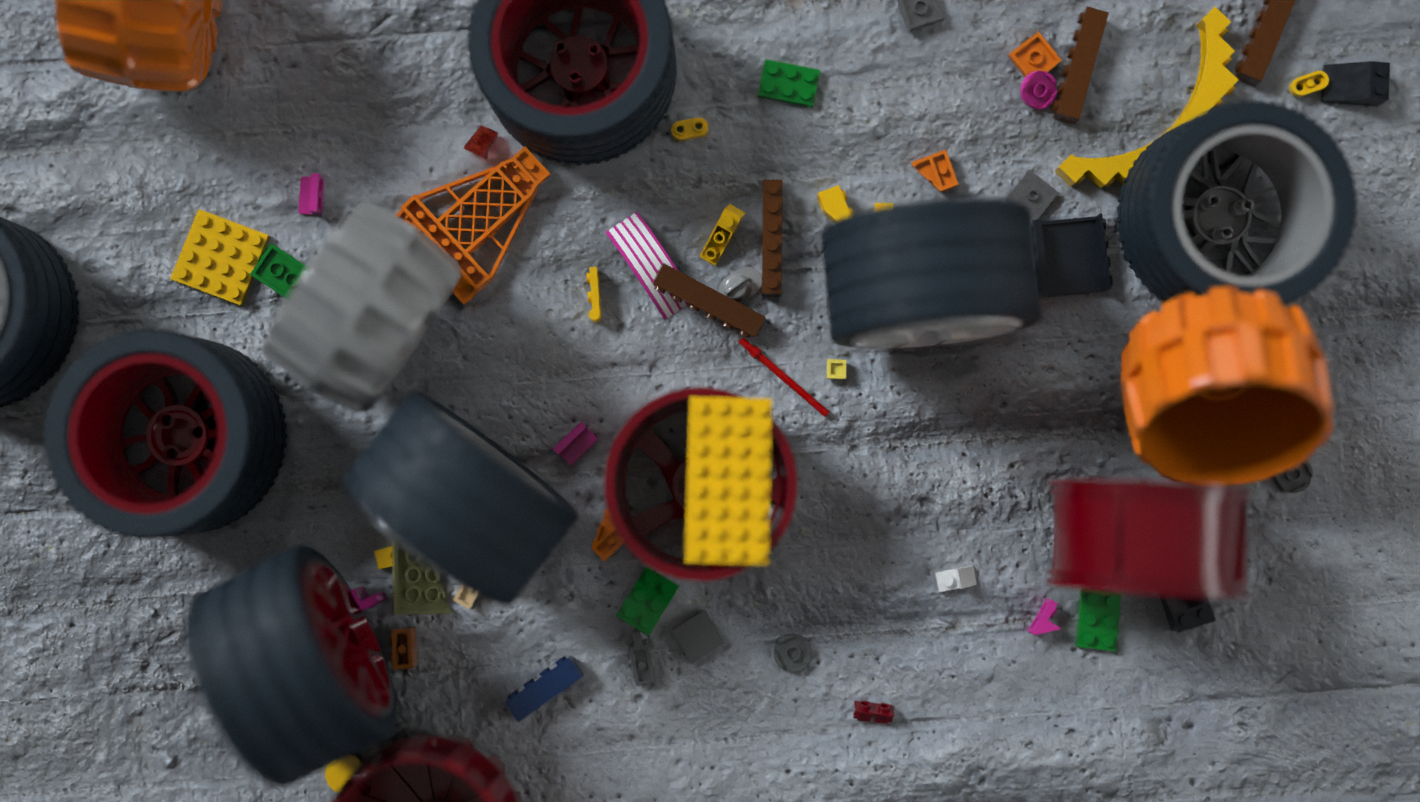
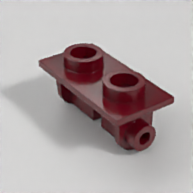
M865 700L854 701L855 710L853 718H856L857 721L870 722L871 716H875L874 723L888 724L893 722V717L895 716L893 705L870 703Z

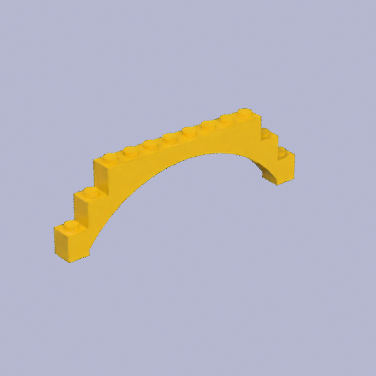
M1216 7L1210 10L1196 25L1199 29L1201 43L1200 66L1196 84L1181 115L1165 133L1209 111L1211 108L1218 107L1223 102L1221 98L1224 95L1228 96L1236 88L1234 84L1238 79L1225 67L1232 60L1230 56L1235 50L1221 38L1228 31L1226 27L1231 21ZM1151 143L1122 155L1104 158H1082L1071 154L1054 172L1070 187L1075 183L1079 185L1086 177L1099 189L1105 185L1107 187L1115 181V178L1124 186L1125 183L1123 181L1127 177L1129 169L1134 166V161L1138 159L1141 152L1145 151L1146 147Z

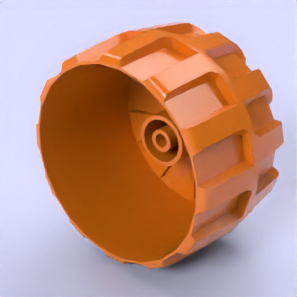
M55 0L56 23L60 45L71 70L84 76L137 89L188 92L201 84L207 77L211 67L212 55L216 50L219 34L215 18L221 15L222 0Z
M1235 286L1212 287L1208 294L1198 297L1194 293H1186L1165 302L1161 306V312L1153 311L1144 316L1129 333V342L1122 352L1121 359L1123 408L1135 453L1143 464L1150 465L1158 471L1159 476L1174 482L1180 481L1190 484L1221 486L1252 484L1295 469L1308 461L1309 456L1328 440L1332 432L1331 415L1333 414V403L1326 360L1305 313L1296 305L1288 307L1282 305L1278 295L1262 289H1258L1254 294L1241 293Z

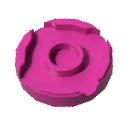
M1034 71L1024 78L1020 94L1025 105L1033 109H1043L1053 103L1057 95V82L1053 75L1047 71Z

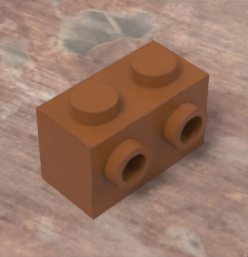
M416 627L392 629L390 633V644H392L390 661L393 664V669H410L418 666Z

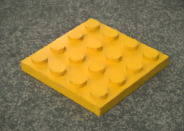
M198 209L170 279L243 306L254 279L250 273L263 256L271 236Z

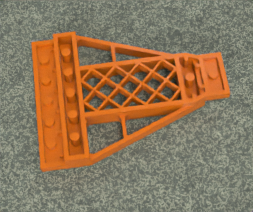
M524 146L511 159L505 160L497 166L419 195L414 194L401 206L402 209L395 216L423 232L457 261L461 269V277L452 292L466 305L493 281L538 191V187L551 174ZM484 177L460 199L451 190ZM493 180L502 181L501 190H491ZM505 182L512 188L513 191L505 190ZM448 190L457 202L437 219L422 203V200ZM478 193H488L487 203H477ZM491 194H501V203H490ZM504 194H514V204H504ZM473 206V216L463 215V207ZM477 206L487 207L486 216H476ZM490 207H500V217L490 216ZM504 207L511 208L506 214L503 215ZM520 212L505 245L502 246L496 240L494 234ZM449 219H459V228H449ZM463 219H473L472 229H462ZM476 219L486 220V230L476 229ZM489 220H498L489 228ZM450 232H458V241ZM462 232H472L471 242H461ZM475 233H483L475 240ZM488 239H492L502 249L490 274H487L472 257V254ZM461 245H467L469 247L464 249Z

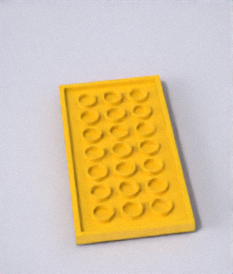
M690 397L685 563L768 565L772 399Z

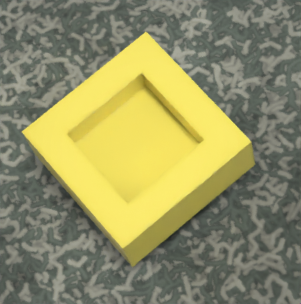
M827 359L826 379H846V360Z

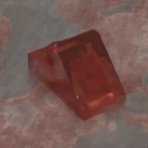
M481 125L465 144L464 149L487 160L489 148L497 139L498 132Z

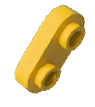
M1315 71L1297 77L1290 83L1289 91L1294 97H1303L1321 91L1328 85L1329 77L1323 71ZM1296 86H1299L1301 88V91H1298L1296 89Z
M701 117L677 121L671 127L672 137L677 141L702 138L708 133V123ZM697 124H701L703 127L701 129H697L695 126ZM682 127L684 131L680 133L677 129Z

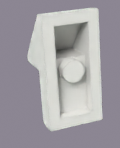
M973 565L934 572L938 592L958 588L964 589L977 585Z

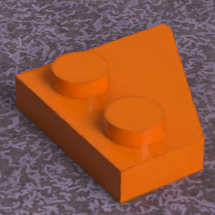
M946 149L911 162L912 167L940 193L959 186Z
M607 509L604 512L603 520L598 527L596 538L591 546L604 562L624 545L611 522Z

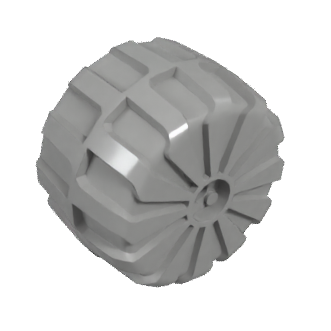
M364 201L346 216L310 263L272 323L263 342L262 352L271 361L313 392L354 412L369 411L375 406L455 288L461 277L460 266L453 257L423 232L375 204Z

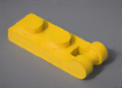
M589 267L590 273H586L587 284L591 286V291L588 292V303H592L589 318L592 322L597 323L602 318L599 270L597 267Z

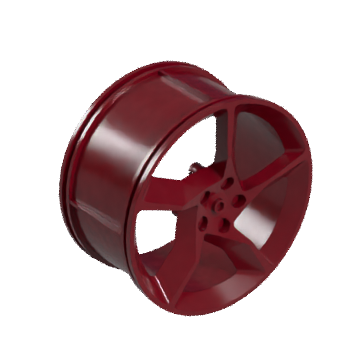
M696 387L676 390L650 401L625 423L618 433L607 458L604 493L607 510L617 534L629 550L642 562L663 574L691 581H710L733 576L752 567L754 564L685 563V560L660 550L646 537L647 533L670 520L686 518L688 456L679 462L653 432V427L672 415L689 411L690 397L744 398L726 390ZM773 419L771 424V455L776 466L777 476L776 478H770V500H774L776 504L769 520V552L785 533L791 520L797 497V470L794 457L784 434ZM640 448L661 468L673 500L657 505L638 515H632L626 496V475L634 450Z
M1049 481V486H1053V490H1049V495H1053L1054 544L1053 569H1047V574H1051V578H1046L1045 584L1151 594L1249 597V591L1244 590V586H1248V581H1246L1247 504L1250 503V499L1246 498V495L1251 494V489L1221 485L1149 481Z

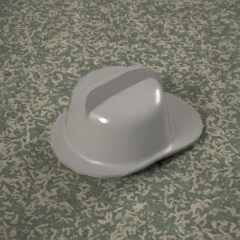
M742 267L721 282L719 292L741 304L759 291L762 284L759 272L751 267Z

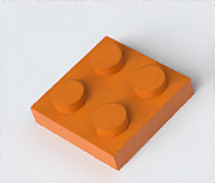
M1037 32L1008 55L1009 59L1024 77L1034 71L1049 72L1062 61L1040 32Z

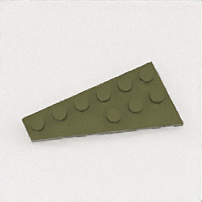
M393 539L392 615L452 614L446 600L445 591L440 582L439 572Z

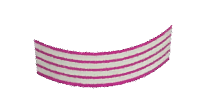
M635 212L606 231V234L628 263L664 320L690 304L684 300L680 303L672 299L673 294L667 291L663 294L654 289L655 285L652 282L662 263L676 270L678 269L638 212Z

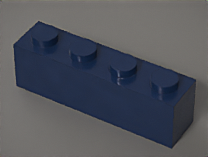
M564 655L555 662L557 666L553 669L547 667L539 673L541 677L536 681L532 678L523 685L525 688L522 691L518 692L515 690L507 696L509 700L505 702V705L517 722L523 720L583 677L584 673L572 656L566 658Z

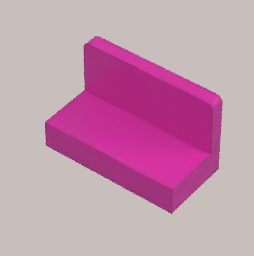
M311 173V177H301L298 211L300 214L322 215L324 177L320 174Z
M580 422L553 450L561 455L569 465H573L598 438Z
M363 586L350 590L361 611L370 609L388 598L385 592L375 593L369 597Z

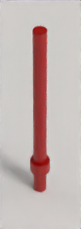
M744 337L741 338L738 343L749 352L752 358H757L821 415L827 416L830 412L762 354L760 348L754 347Z

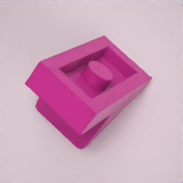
M1047 598L1027 632L1038 635L1060 630V627L1048 621L1049 618H1053L1056 614L1058 603Z

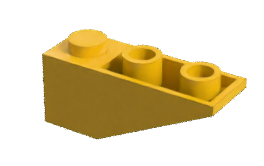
M839 185L817 194L816 198L823 215L832 223L854 215L852 208L846 204L847 195L844 189H840Z
M732 204L726 206L699 257L716 266L739 228L746 212Z

